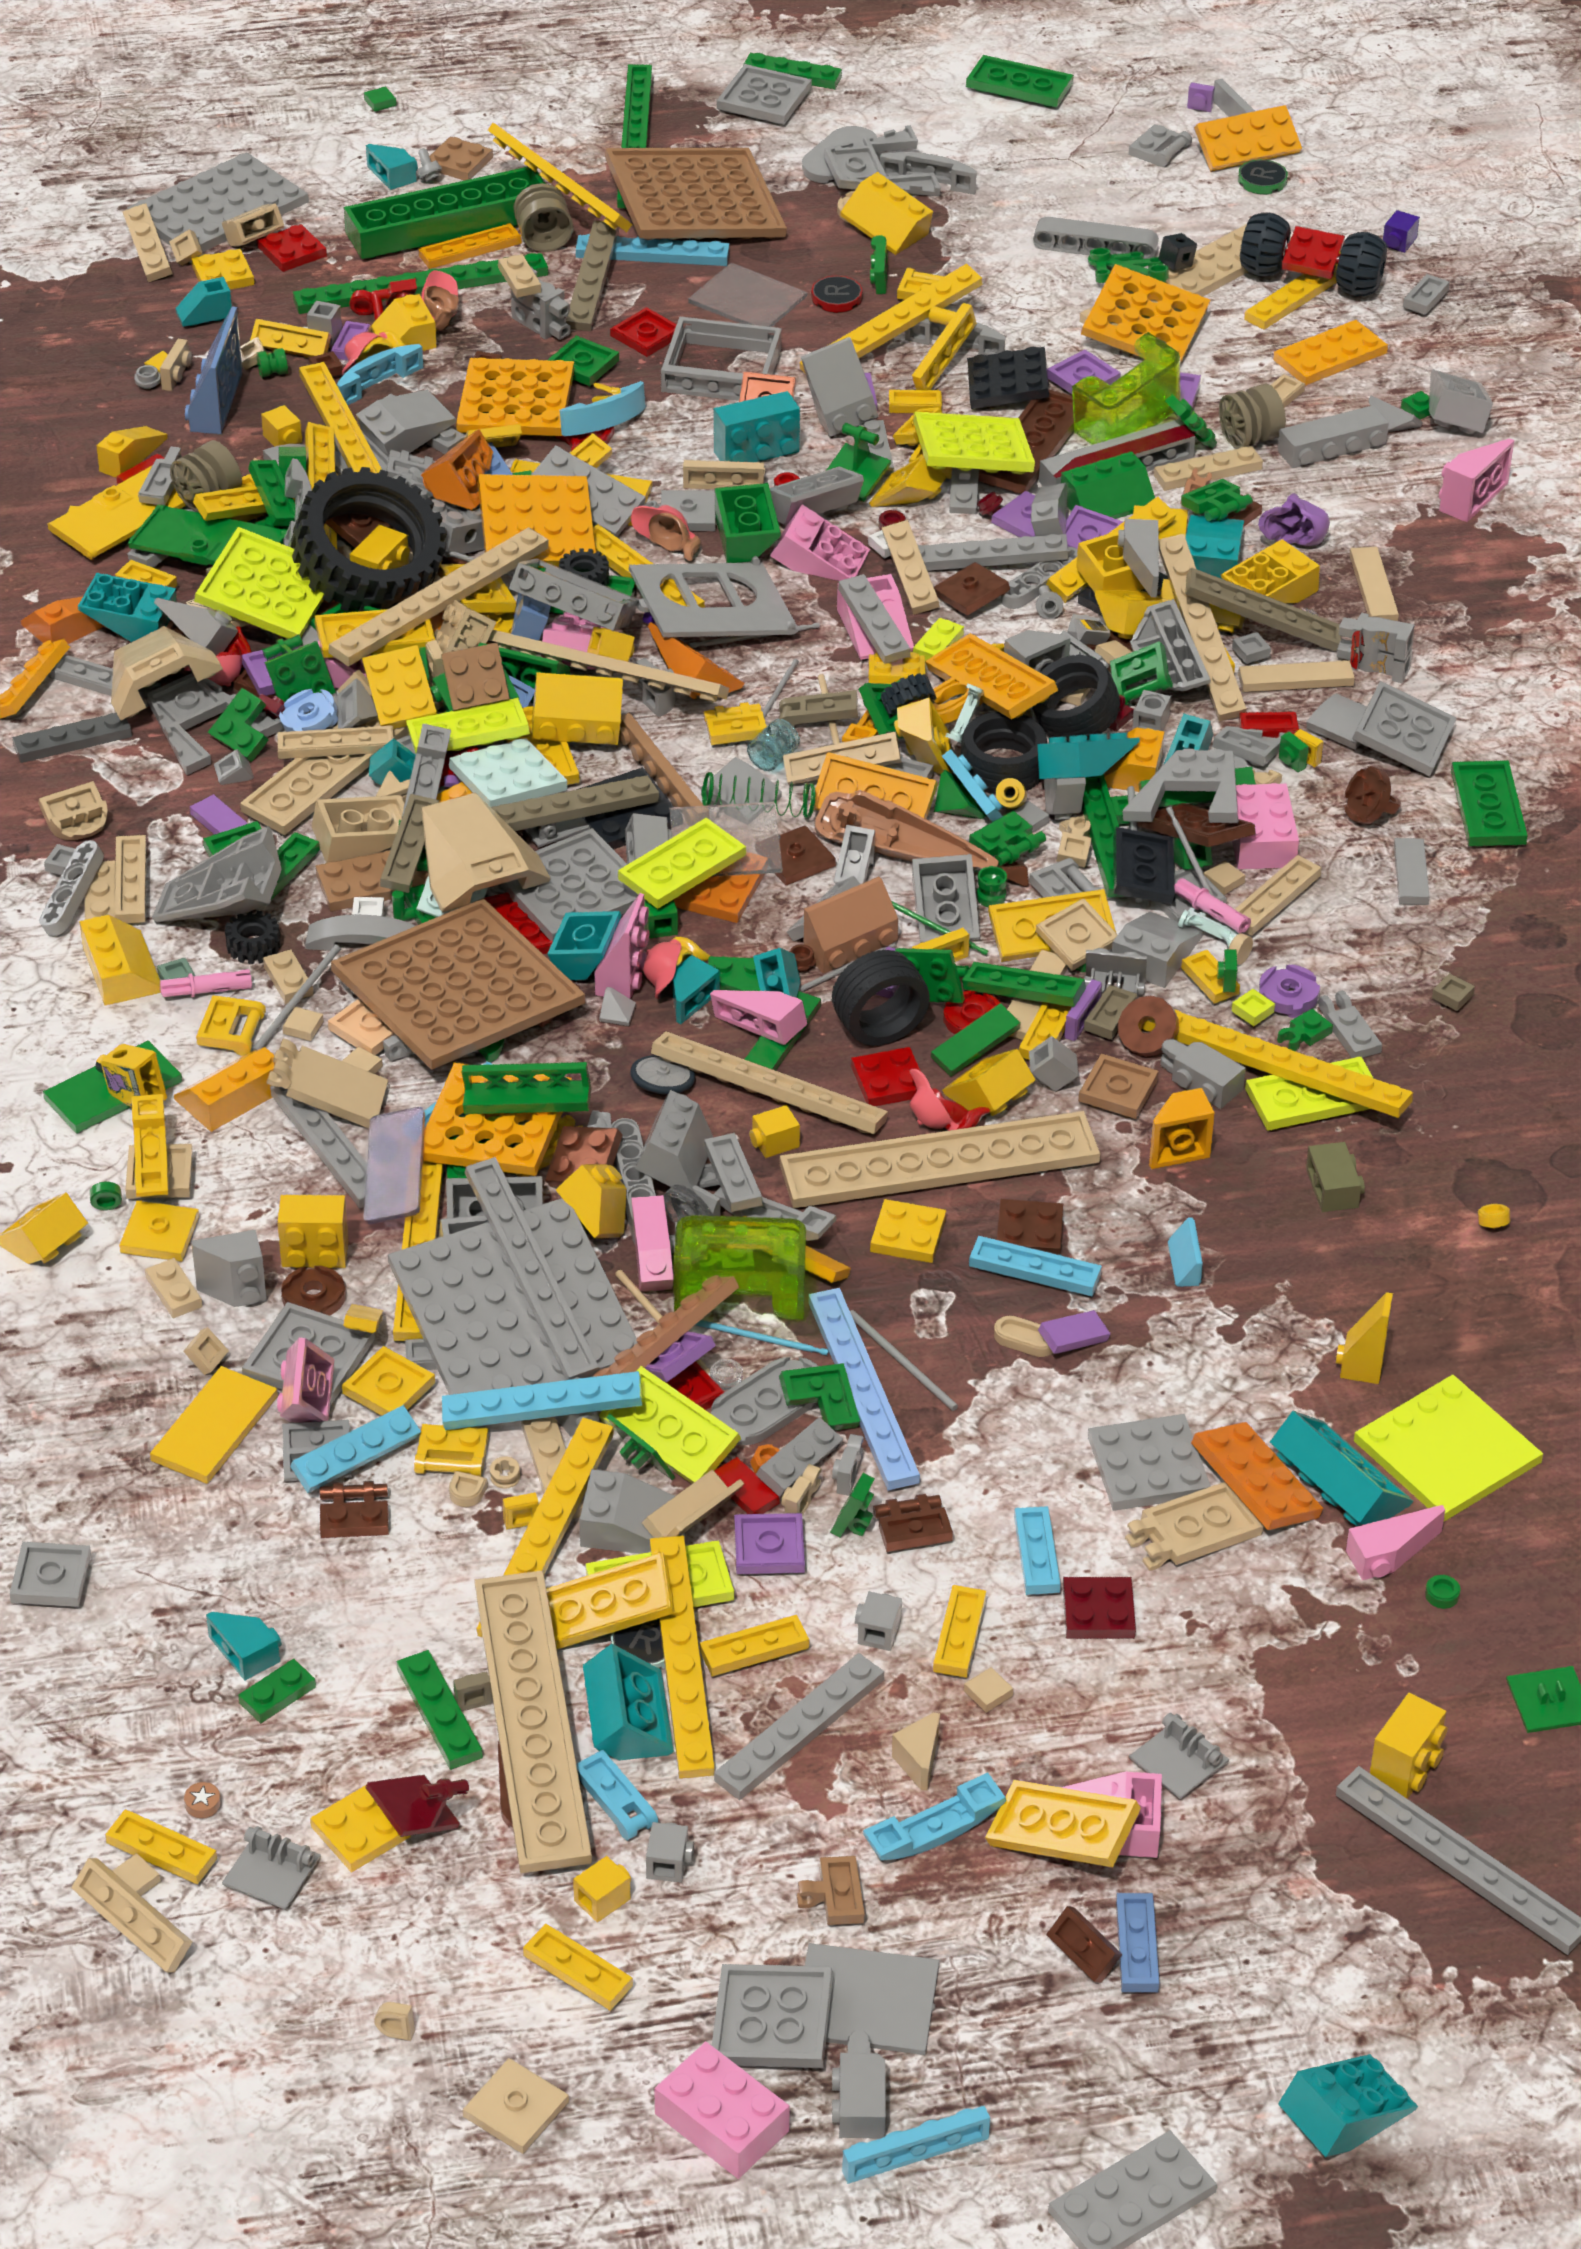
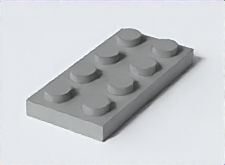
M556 445L531 474L587 476L593 526L601 525L616 537L619 536L631 521L633 509L645 504L644 495Z
M1169 2130L1051 2201L1048 2206V2212L1079 2249H1124L1216 2193L1217 2183L1173 2132Z

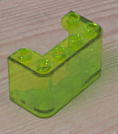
M1147 332L1138 338L1134 345L1135 352L1145 360L1111 385L1094 376L1085 377L1072 386L1074 433L1094 445L1156 426L1174 412L1165 400L1173 394L1181 401L1180 355L1175 349Z
M690 1215L681 1218L677 1222L675 1235L674 1312L681 1306L680 1302L685 1297L697 1293L703 1288L702 1283L705 1280L719 1275V1277L734 1276L739 1288L732 1294L772 1295V1309L777 1316L785 1319L804 1320L805 1225L801 1221L792 1218Z

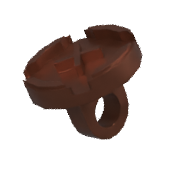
M1367 766V769L1357 771L1345 790L1344 798L1348 799L1347 805H1344L1345 812L1350 819L1361 824L1374 822L1383 812L1394 815L1401 806V802L1391 795V782L1387 773L1374 766Z

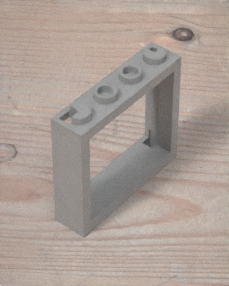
M679 317L661 369V392L739 401L743 373L678 366L685 344L768 353L762 374L774 375L781 352L782 328ZM684 323H686V324H691V325H686L685 328H683V324H684Z
M537 558L518 562L509 586L510 590L612 631L630 626L639 600ZM538 566L545 567V572L538 570Z

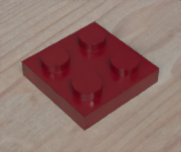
M1063 1577L1066 1639H1135L1136 1626L1132 1577Z

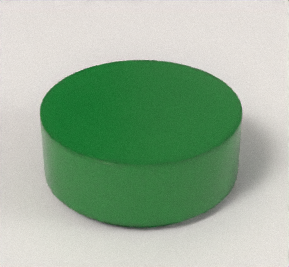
M104 1181L96 1183L90 1188V1203L96 1209L112 1210L122 1202L121 1188L116 1183Z
M1436 1575L1428 1580L1425 1597L1432 1606L1447 1609L1458 1603L1461 1588L1454 1578L1448 1575Z

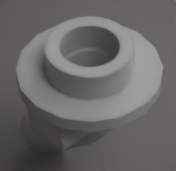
M420 149L418 154L422 167L417 169L419 178L425 179L426 182L438 178L442 167L436 160L431 162L427 149Z
M1041 586L1038 590L1040 596L1036 601V610L1043 618L1054 619L1063 610V600L1057 593L1050 591L1049 586Z

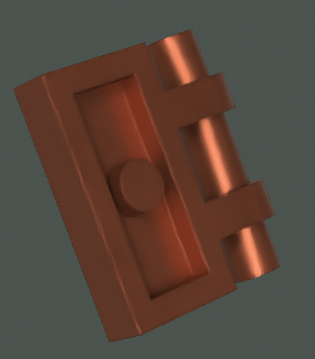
M363 1481V1485H344L343 1482H335L333 1486L320 1487V1500L333 1499V1503L320 1504L321 1538L389 1535L388 1501H375V1497H388L387 1483L374 1484V1481ZM364 1498V1502L344 1503V1499Z
M925 1493L915 1495V1499L897 1501L895 1498L886 1500L885 1504L873 1505L875 1519L879 1518L878 1527L886 1552L952 1541L953 1531L945 1507H942L940 1495L927 1496Z

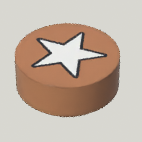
M207 1782L191 1785L184 1794L185 1809L188 1814L195 1818H208L214 1815L221 1805L218 1788Z

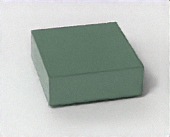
M186 958L157 966L158 975L161 980L185 978L191 973L193 976H196Z

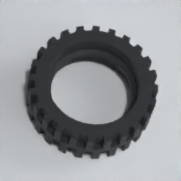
M361 467L360 472H353L352 468H345L339 476L335 472L327 474L325 482L319 479L314 484L312 491H308L293 529L291 548L295 549L292 558L294 563L301 564L298 570L301 578L308 577L310 580L309 587L314 592L319 589L324 593L323 599L331 603L334 600L341 603L340 609L348 611L349 607L362 612L364 611V606L380 610L390 609L433 584L446 550L447 543L444 542L447 535L446 528L440 527L443 520L441 513H434L432 510L434 502L430 498L424 499L420 495L422 490L416 485L411 488L405 484V478L398 476L397 479L387 476L388 471L380 469L379 473L370 472V467ZM343 514H364L381 519L399 532L408 535V544L414 556L413 560L405 566L386 570L359 565L343 556L331 544L325 533L324 524L329 519Z

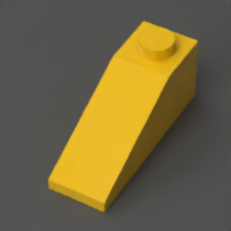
M147 426L111 432L96 445L99 472L116 478L117 475L141 463L168 439V434Z
M1385 1293L1347 1332L1345 1345H1338L1336 1364L1342 1365L1340 1378L1379 1384L1393 1293Z

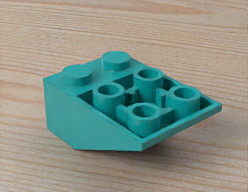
M96 573L78 605V610L130 642H133L163 626L167 627L170 618L154 601L156 598L177 602L176 588Z
M1127 732L1110 733V739H1107V733L1089 734L1090 740H1087L1086 735L1069 736V742H1066V737L1049 738V743L1037 744L1039 779L1101 776L1137 745L1140 739L1139 737L1128 738Z
M1371 2054L1297 2071L1278 2103L1325 2157L1353 2150L1418 2108V2105L1408 2096L1405 2088L1397 2084L1385 2071L1382 2063Z

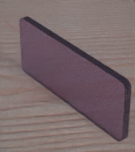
M422 1107L380 1114L370 1119L364 1219L367 1224L414 1216L420 1212L425 1112Z

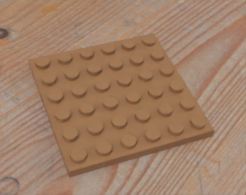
M606 148L605 159L639 238L653 240L655 238L676 240L679 238L727 239L739 237L743 239H750L752 237L773 239L786 236L787 228L749 148Z
M484 898L331 961V971L431 1070L585 1004V993Z

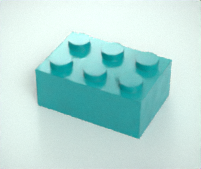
M785 391L713 408L715 455L719 461L759 462L799 452L800 408L790 393Z

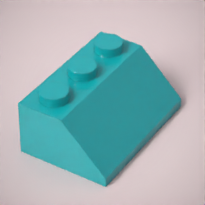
M612 1643L583 1664L594 1748L598 1751L604 1750L607 1755L619 1761L669 1756L674 1752L661 1669Z

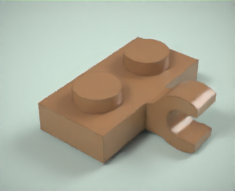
M856 1856L820 1857L819 1871L821 1881L802 1880L798 1882L799 1893L796 1895L798 1908H811L824 1901L827 1925L864 1923L865 1913Z

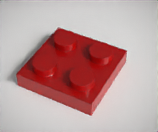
M302 224L294 225L288 229L277 233H270L265 237L257 239L258 248L282 272L327 257L326 247Z
M910 1047L851 1058V1068L866 1104L881 1106L912 1100L917 1092V1087L909 1070L917 1069L920 1071V1068Z

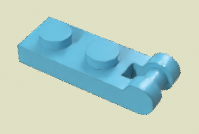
M604 1750L576 1764L579 1781L616 1824L621 1836L625 1840L635 1837L638 1834L637 1831L644 1827L647 1829L651 1828L652 1822L658 1823V1817L654 1809ZM634 1810L638 1815L630 1818L627 1813Z

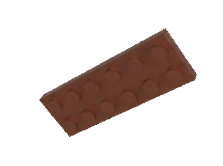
M1050 389L1048 398L1031 400L1018 418L1035 461L1034 472L1014 474L1010 471L999 470L998 472L991 473L979 469L978 481L1011 490L1014 493L1022 494L1024 491L1028 492L1039 477L1040 461L1055 456L1088 412L1090 401Z

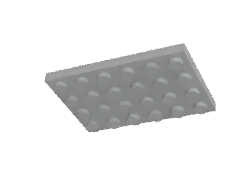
M246 152L239 154L229 161L220 163L205 172H201L190 179L181 181L175 186L162 190L149 198L140 200L136 204L127 207V210L146 203L160 239L170 245L169 241L190 229L195 232L201 250L204 252L227 241L222 222L267 204H276L280 214L283 215L308 203L309 197L307 192Z

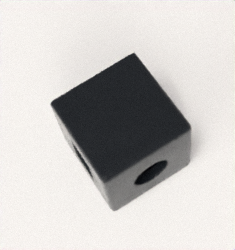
M1183 233L1164 236L1158 259L1172 270L1192 267L1197 243Z

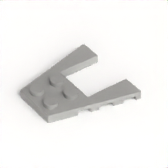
M911 125L905 126V129L896 132L894 129L886 131L884 136L873 139L872 135L864 137L863 142L853 144L850 141L825 148L824 158L838 188L856 189L861 181L879 172L909 194L940 196L941 186L934 172L887 176L878 159L876 152L917 149L918 139Z
M192 673L147 693L148 704L186 775L210 765L211 755L185 730L224 712L236 696V694L228 695L223 692L220 685L209 679L197 682ZM262 710L251 725V727L266 737L283 730L280 719L276 718L273 720L269 718L264 710Z
M1194 749L1177 750L1122 811L1124 821L1152 822L1165 791H1217L1208 811L1209 823H1238L1233 751H1223L1221 749H1212L1210 751Z

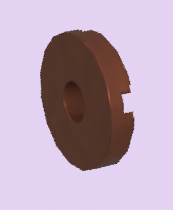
M1155 996L1139 997L1130 1002L1122 1011L1118 1021V1034L1122 1043L1133 1053L1144 1057L1162 1053V1043L1166 1039L1173 1040L1179 1031V1018L1174 1008L1163 998ZM1148 1020H1155V1028L1149 1033H1143L1142 1025Z
M314 1266L315 1269L306 1270V1267H302L293 1271L285 1278L281 1287V1300L284 1306L289 1302L330 1316L337 1312L345 1302L346 1288L343 1278L333 1269L324 1266ZM312 1289H317L321 1291L317 1294L306 1293L307 1291Z

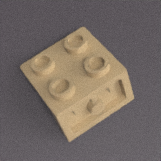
M454 600L452 605L449 604L446 607L442 616L444 622L440 630L437 629L434 632V637L442 653L478 647L479 643H487L496 622Z

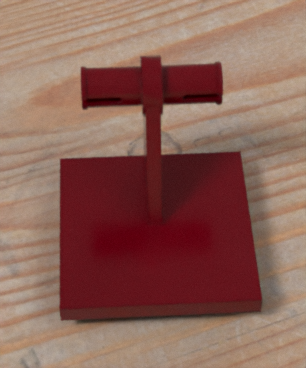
M424 1774L367 1782L365 1788L400 1837L458 1829L460 1822L446 1805V1802L454 1795L467 1794L469 1783L466 1779L451 1781L445 1778L439 1779L435 1784H431Z

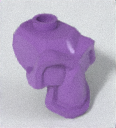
M1293 493L1287 497V501L1281 507H1274L1265 511L1261 515L1258 525L1260 531L1269 540L1275 539V542L1283 539L1289 544L1297 543L1304 546H1315L1320 544L1328 533L1330 518L1323 509L1300 499L1297 494Z

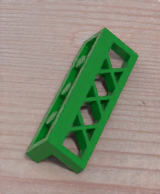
M587 1062L462 1065L461 1073L465 1087L463 1100L464 1114L589 1111L592 1088ZM581 1073L582 1080H569L564 1076L566 1074ZM544 1074L550 1079L548 1081H539L534 1076ZM513 1075L519 1080L517 1082H508L502 1077ZM471 1076H483L488 1081L485 1083H472Z

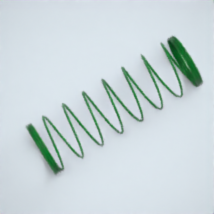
M707 772L704 777L702 804L706 808H713L718 798L722 806L720 794L722 773L719 779L718 796L712 807H710L714 790L713 773ZM735 775V776H734V781H733V795H732L730 804H731L732 800H734L735 808H736L737 811L740 812L741 810H738V809H737L736 803H735V795H734V793H735L736 781H737V776ZM749 776V778H748V783H747V797H746V800H745V803H744L742 809L744 808V806H745V804H746V801H748V806H749V809H750L749 796H748V795H749V790H750V783H751V777H750V776ZM763 778L761 785V799L757 809L754 812L758 810L760 803L762 802V808L765 814L768 815L769 813H771V811L774 808V805L776 804L778 814L780 816H783L790 805L791 814L793 817L796 818L797 816H794L792 813L790 801L793 791V782L791 781L790 783L788 806L784 814L781 815L777 807L779 780L777 779L776 781L774 804L770 812L766 813L763 806V792L765 786V779ZM708 779H709V780H710V784H709V795H708V800H707L706 790H707V783H708ZM805 783L803 804L799 814L803 808L804 818L810 819L815 805V786L813 783ZM811 787V803L809 813L807 815V800L809 790Z

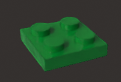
M576 335L551 356L548 361H574L573 380L591 386L619 362V352Z

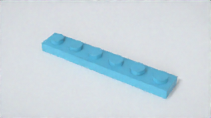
M590 234L578 235L576 258L584 257ZM617 236L611 260L727 266L729 243H721L719 241L698 242L695 240L680 241L667 238L646 240L639 237L626 238Z
M639 1371L445 1395L442 1396V1423L445 1430L642 1406L641 1377Z

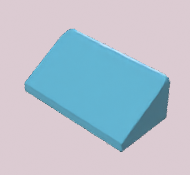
M1192 1217L1187 1218L1168 1240L1175 1285L1178 1287L1199 1286V1283H1201L1203 1262L1195 1220Z

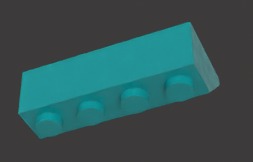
M1292 1411L1270 1440V1443L1278 1450L1276 1453L1278 1458L1290 1466L1294 1464L1301 1471L1298 1475L1308 1484L1319 1486L1323 1490L1321 1496L1334 1506L1339 1504L1346 1511L1343 1514L1344 1517L1356 1526L1389 1519L1413 1503V1500L1322 1420Z

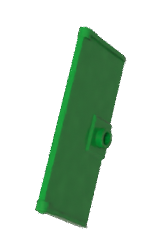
M158 504L130 538L128 544L131 549L177 557L183 561L202 565H214L238 527L283 545L287 530L228 518L205 521L198 512Z

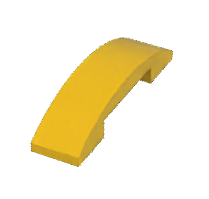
M163 1094L131 1096L136 1197L168 1195V1161Z

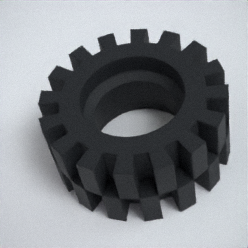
M580 548L579 552L576 553L575 550H571L570 555L565 553L559 561V568L604 586L609 584V561L599 551L594 553L593 549H588V552H584V548Z
M250 911L247 915L238 914L237 919L231 917L230 923H226L228 954L231 953V957L234 960L238 957V962L244 963L245 959L248 960V964H254V960H258V963H263L264 957L279 952L278 948L281 946L279 924H277L275 917L271 918V914L266 913L263 916L262 911H257L256 914H252V911ZM250 936H259L257 938H247Z

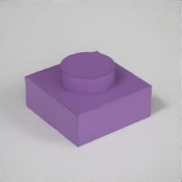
M1191 82L1188 91L1187 108L1211 112L1213 109L1215 86Z

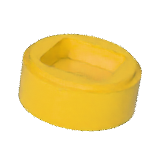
M1502 1204L1485 1205L1478 1210V1222L1481 1226L1493 1229L1505 1226L1510 1223V1209Z

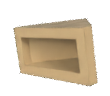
M933 1712L892 1735V1758L920 1790L928 1791L939 1739L940 1713Z

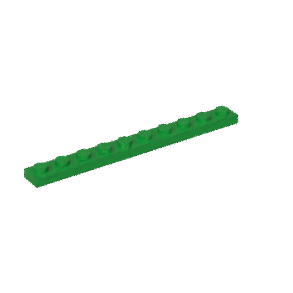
M628 64L621 148H647L652 65ZM618 189L617 208L627 209Z
M530 253L524 256L529 266L537 271V277L548 276V266L542 253ZM498 260L479 261L473 264L454 265L448 268L429 269L422 272H407L396 276H381L377 279L355 280L351 283L338 285L330 284L319 288H304L299 291H293V300L298 314L308 313L316 301L341 305V308L349 307L351 295L357 290L372 292L387 289L390 282L414 278L417 285L415 295H421L429 273L434 270L451 275L456 280L458 289L507 281L498 268Z

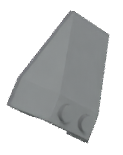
M267 826L242 837L166 883L152 919L155 922L238 915L255 909L259 911L267 907L271 902L272 894L282 870L270 827Z

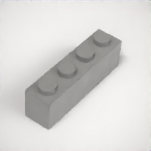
M1372 405L1293 425L1279 430L1277 451L1291 468H1296L1374 448L1387 443L1389 422Z

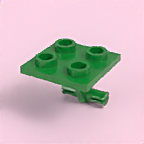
M844 423L841 431L843 434L854 437V446L845 443L826 471L840 466L863 475L864 482L858 500L865 502L892 463L891 460L869 451L868 443L874 446L877 445L880 438L878 434L867 431V428L861 425L856 427Z
M298 634L287 640L279 639L276 641L277 644L262 649L265 659H271L264 663L275 694L284 702L296 693L312 689L313 693H321L320 689L328 691L331 695L336 693L317 641L303 646L302 639Z
M895 949V952L898 951L905 955L923 977L930 994L929 1002L963 1003L965 999L959 978H964L970 967L968 965L956 966L952 950Z

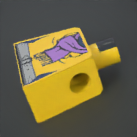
M121 1044L107 1055L103 1054L98 1057L95 1067L98 1072L104 1074L108 1092L111 1096L132 1107L131 1096L163 1094L164 1101L167 1099L156 1052Z

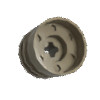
M540 183L527 187L516 197L513 206L514 215L522 239L528 247L535 251L549 252L555 251L567 243L573 232V220L565 198L559 189L553 185Z
M1265 383L1251 387L1246 392L1241 390L1236 393H1230L1223 396L1220 400V424L1227 441L1234 448L1239 449L1248 445H1254L1258 441L1265 442L1278 438L1279 430L1285 428L1284 406L1278 392L1272 385Z
M211 440L196 448L193 453L186 454L182 458L175 460L170 466L171 480L179 497L188 507L197 512L199 511L193 503L195 494L240 488L242 486V475L235 458L224 445L215 440Z

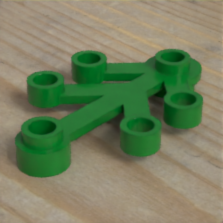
M1095 248L1090 251V256H1088V263L1097 269L1095 277L1098 283L1106 282L1111 273L1107 267H1114L1115 264L1165 283L1169 278L1168 266L1163 265V262L1158 257L1144 259V253L1136 251L1111 255L1108 248Z

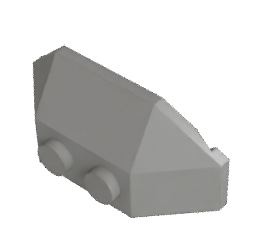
M1172 599L1147 607L1144 617L1130 642L1133 652L1160 641L1165 646L1168 671L1173 683V687L1170 689L1186 691L1211 683L1175 600ZM1157 674L1146 678V682L1157 679Z

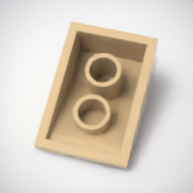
M401 795L316 800L311 827L317 841H319L326 863L375 854L391 848L398 830L399 820L402 819L404 802Z

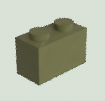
M1338 1142L1308 1146L1306 1171L1321 1211L1329 1212L1359 1208L1360 1195L1365 1192L1364 1180L1362 1176L1357 1175L1354 1154H1349L1346 1143Z

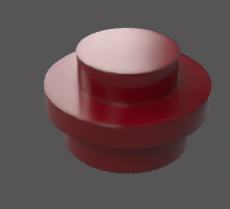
M995 492L987 494L977 503L980 508L979 513L981 515H993L1001 509L1002 506L1000 504L1003 498L1000 495L997 496Z

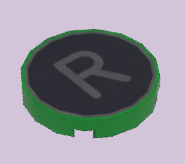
M1262 159L1252 160L1244 163L1239 168L1238 182L1239 184L1242 183L1244 185L1243 188L1249 192L1267 195L1271 194L1272 190H1283L1287 185L1288 172L1284 166L1277 162Z

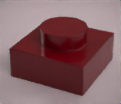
M261 694L259 698L266 704L263 709L266 711V716L273 720L276 718L280 719V712L283 714L285 710V702L276 696H273L271 699Z

